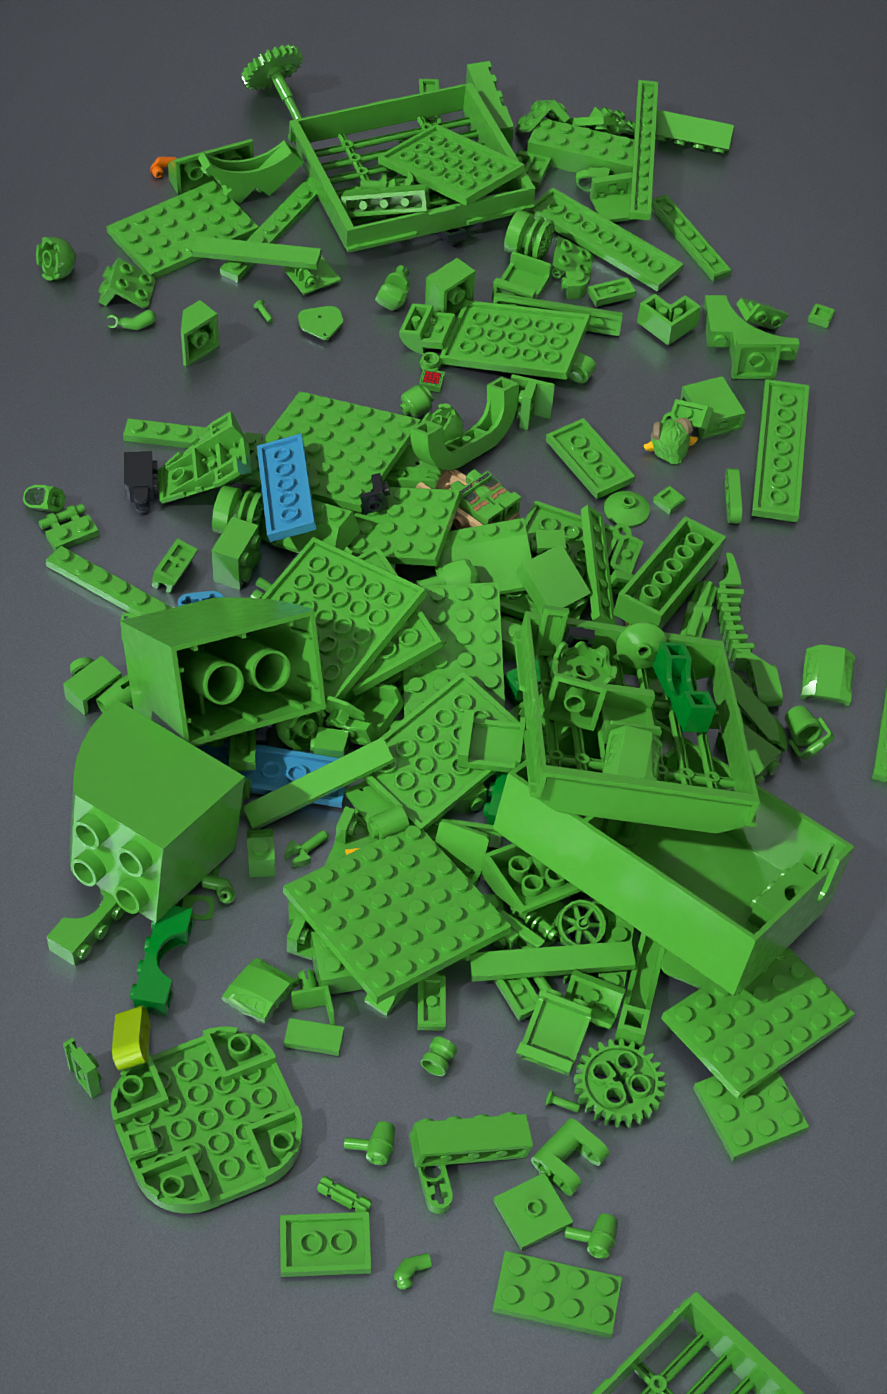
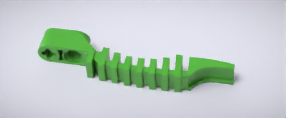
M726 553L727 561L726 564H723L725 578L719 582L715 606H717L716 615L719 616L718 625H721L720 633L723 634V643H726L725 649L726 652H729V662H733L732 668L734 671H744L747 673L750 687L761 703H764L767 707L782 706L783 693L776 665H770L751 653L755 648L754 643H745L748 639V634H741L744 627L743 625H738L741 621L738 613L740 612L744 589H737V586L741 587L739 570L733 554Z

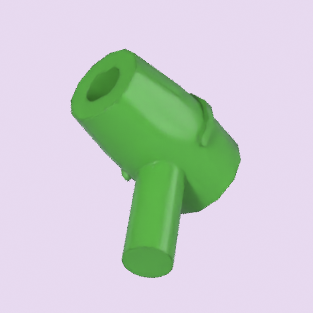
M379 1121L376 1123L370 1140L346 1137L344 1148L367 1151L366 1159L370 1163L378 1166L385 1165L389 1160L390 1154L393 1153L396 1128L389 1122Z
M602 1213L598 1216L592 1231L567 1226L565 1238L588 1243L587 1251L591 1256L597 1259H606L616 1243L618 1220L613 1215Z

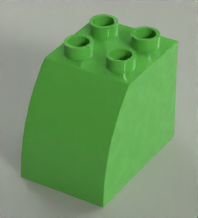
M217 597L120 621L133 709L193 746L326 709L315 611L313 609L270 599Z
M117 700L100 715L89 729L76 758L70 834V867L74 876L86 886L97 885L113 895L118 905L126 912L131 914L139 912L156 923L172 906H175L206 875L213 871L235 850L245 776Z

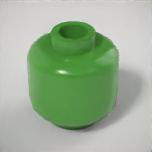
M415 385L401 395L402 404L399 406L405 416L410 415L413 418H419L432 409L434 399L425 386Z

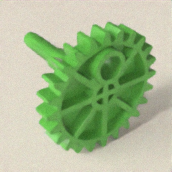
M290 44L286 47L281 45L278 49L274 47L272 51L267 50L265 54L260 53L259 58H253L254 62L248 63V67L244 68V72L241 73V78L247 89L250 88V90L255 89L257 91L261 88L264 90L267 86L270 88L274 84L293 120L302 118L293 100V94L285 80L286 77H292V74L297 72L296 69L300 68V64L303 63L302 59L304 58L299 48L295 45L290 46Z

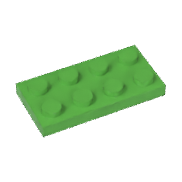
M584 418L546 434V442L596 499L634 483L635 475Z
M505 1251L492 1312L611 1339L622 1277Z

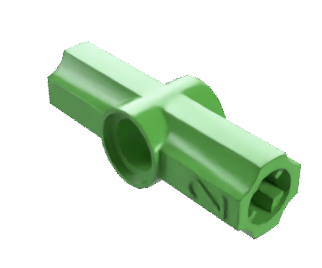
M704 580L697 583L692 601L689 600L686 609L685 622L680 635L702 638L705 627H708L713 610L712 604L717 593V587L714 586L713 582Z

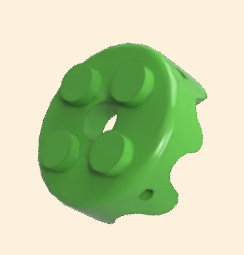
M563 641L558 646L552 659L550 675L553 678L555 673L600 685H603V683L613 685L617 666L610 665V652L606 646L602 645L597 649H592L585 642L580 641L575 646L568 648V644Z

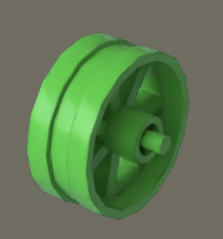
M572 901L561 909L555 918L554 926L558 932L556 937L563 946L581 945L580 939L581 933H583L590 941L589 944H596L605 933L606 921L604 914L598 906L590 901ZM571 907L575 920L564 915ZM578 907L588 910L584 916L580 917ZM591 913L596 918L597 923H590L588 918ZM562 920L571 924L569 929L563 931ZM587 928H598L596 938L591 935ZM571 932L576 934L575 942L569 940L566 935Z

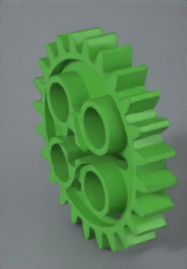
M609 1039L607 1047L598 1042L597 1051L589 1047L588 1056L582 1055L580 1059L581 1064L576 1066L575 1072L577 1074L574 1075L573 1083L577 1084L575 1085L574 1093L581 1094L578 1103H587L585 1113L595 1111V1121L601 1116L605 1117L604 1125L606 1126L610 1120H614L616 1128H619L621 1121H625L627 1127L630 1128L633 1119L640 1125L642 1124L643 1116L650 1119L653 1113L652 1110L658 1111L659 1102L663 1101V1091H665L666 1083L662 1082L665 1072H658L661 1063H652L653 1053L644 1055L645 1046L640 1047L638 1050L634 1049L635 1041H632L629 1046H625L623 1039H620L619 1045H614L612 1039ZM626 1063L630 1065L631 1068H623L620 1066V1064ZM595 1074H603L606 1076V1079H599ZM633 1087H641L644 1089V1092H637ZM615 1097L620 1102L612 1103L607 1098Z

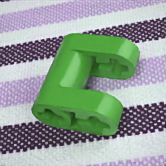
M569 1118L531 1158L533 1166L541 1174L545 1172L549 1181L569 1196H572L582 1185L579 1176L564 1163L574 1150L578 1151L596 1166H600L610 1155L608 1148L600 1139L572 1118Z

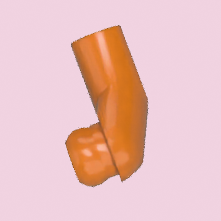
M158 157L150 167L151 174L155 178L162 177L161 173H164V168L168 167L169 162L177 158Z

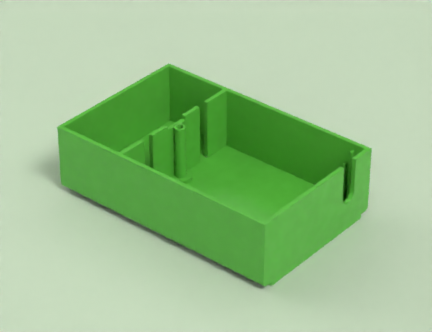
M656 720V725L662 729L659 740L663 743L661 749L663 764L668 769L679 770L672 731L669 727ZM596 726L594 731L582 728L585 754L589 758L601 759ZM570 727L558 736L559 751L566 755L575 756ZM683 737L689 769L694 773L704 774L699 746ZM547 744L544 746L545 752H549ZM712 755L715 773L722 777L732 778L730 767ZM526 760L508 773L493 830L733 996L739 995L823 913L824 909L833 899L855 846L758 784H756L760 803L755 813L756 827L745 826L717 834L556 812L535 797L529 795ZM561 765L564 768L576 769L573 766ZM588 769V771L602 773V770ZM666 780L667 782L681 784L680 781ZM692 783L693 786L707 787V785ZM718 787V788L721 789V790L735 791V790H734V787H732V788ZM797 862H800L817 874L762 928L748 920L753 910L750 908L752 901L758 894L763 896L768 885L772 881L777 882L781 873L787 867L791 869Z

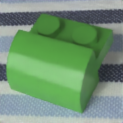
M412 303L399 331L400 338L409 349L417 353L424 354L426 348L443 349L456 322L455 314L434 312L433 305Z

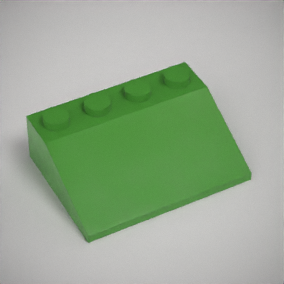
M524 518L450 531L438 565L435 566L436 575L439 573L438 568H441L443 565L461 559H468L477 569L480 583L499 582L500 595L526 590L515 573L522 563L532 559Z
M513 843L483 854L482 876L494 894L521 915L581 891Z

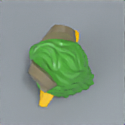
M680 418L675 421L670 419L663 423L660 421L653 423L651 441L644 444L643 447L645 451H654L658 458L664 459L672 465H678V463H682L689 446L694 445L698 438L690 436L694 430L688 418Z

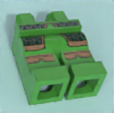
M475 469L469 472L466 476V482L468 483L466 486L458 480L451 484L450 490L461 491L462 498L459 508L483 525L490 524L491 520H493L492 523L506 521L519 512L521 496L516 492L510 493L497 479L492 478V474L488 471L484 474L479 473Z

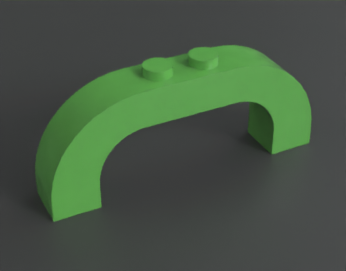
M503 377L487 385V404L481 419L454 440L444 443L443 426L428 420H424L410 428L411 444L416 456L424 463L450 471L466 465L471 460L493 448L502 440L513 422L518 406L519 383Z

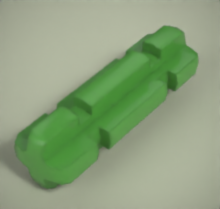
M323 1176L317 1186L319 1193L325 1196L331 1195V1199L349 1209L355 1208V1212L370 1211L372 1201L363 1195L359 1197V1193L339 1182L335 1184V1180L327 1176Z

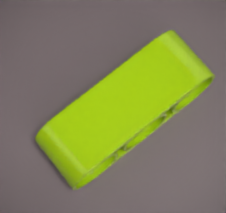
M144 1006L116 1013L112 1056L118 1070L148 1062L151 1025L148 1012Z

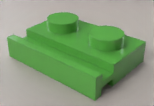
M73 1037L63 1043L68 1068L71 1072H75L78 1082L89 1096L94 1098L101 1093L99 1081L102 1078L97 1071L99 1064L90 1052L86 1054L80 1046L77 1048L75 1039Z

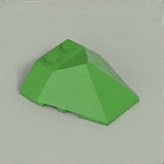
M231 411L210 423L206 427L208 431L199 439L194 437L190 441L192 445L182 454L177 452L158 469L159 499L162 504L217 489L223 485H232L252 474L249 443Z

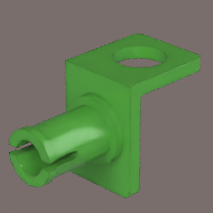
M307 969L308 979H306L305 971H300L297 978L299 979L301 990L291 992L293 1011L326 1006L330 1025H335L334 1010L328 985L317 987L313 970Z

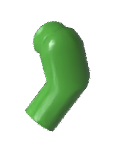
M206 875L203 878L202 887L215 890L221 902L229 904L234 901L235 890L228 879Z
M429 1253L402 1260L394 1272V1280H397V1287L399 1289H407L413 1285L411 1277L415 1271L432 1268Z

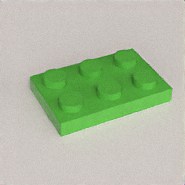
M369 1212L280 1215L281 1277L371 1274Z

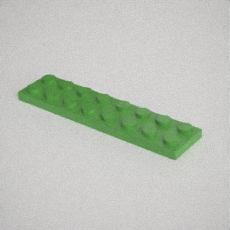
M553 187L534 201L535 210L528 211L534 215V219L543 217L545 220H552L556 232L656 291H659L683 271L684 264Z
M765 379L751 516L798 522L809 385Z

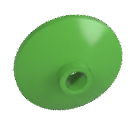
M619 491L606 499L604 513L616 525L623 523L628 527H636L648 519L650 506L647 500L638 493Z
M637 622L629 625L620 633L616 642V651L619 659L628 667L645 669L652 667L660 642H667V639L662 629L650 622ZM642 647H646V648H647V650H645V651H643V652H639V649H640V648H642Z

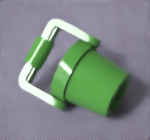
M795 706L786 713L785 722L792 737L788 741L802 760H807L812 755L814 756L834 740V734L823 718L816 719L805 706ZM825 729L827 735L821 738L823 731ZM798 746H799V747L809 746V747H808L805 751H803L802 753H801V751H800L799 748H798Z

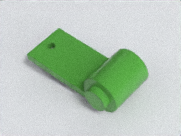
M366 781L344 790L345 795L366 823L368 832L373 839H384L409 827V820L404 809L400 805L392 807Z

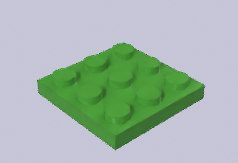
M779 1072L770 1076L739 1099H736L715 1076L694 1084L693 1089L732 1162L805 1133L809 1129L806 1119Z

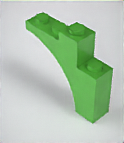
M285 140L268 152L245 160H222L209 156L204 152L198 157L202 165L200 167L201 170L208 177L212 175L223 189L222 194L238 204L254 189L260 193L263 191L271 196L304 163L297 149Z
M705 295L702 313L708 347H729L731 362L733 363L737 339L780 338L782 346L779 360H796L799 348L798 338L773 335L748 324L733 310L728 302L727 295Z

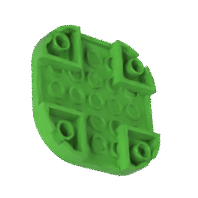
M228 1026L203 1030V1036L152 1056L149 1052L147 1063L123 1069L120 1079L112 1090L111 1112L114 1126L135 1180L143 1194L163 1209L187 1214L210 1210L276 1182L291 1169L299 1156L303 1139L302 1117L299 1106H296L278 1067L273 1050L263 1039L254 1033L249 1035L238 1031L237 1027ZM150 1124L158 1154L130 1162L122 1132Z

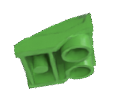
M820 644L807 648L800 699L812 698L845 703V706H850L856 656L846 648Z
M627 725L610 730L602 773L657 780L663 743L653 732Z
M255 958L229 985L222 995V1000L243 1015L253 1017L257 1021L266 1024L273 1017L274 1010L279 1008V1004L286 1001L290 997L291 991L299 985V979L292 978L262 959Z

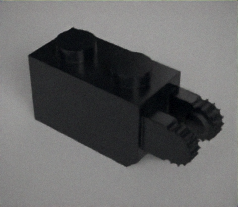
M152 451L124 452L126 499L130 502H135L136 512L142 515L148 513L149 501H154V492H158V478H154V474H158V462L153 460Z

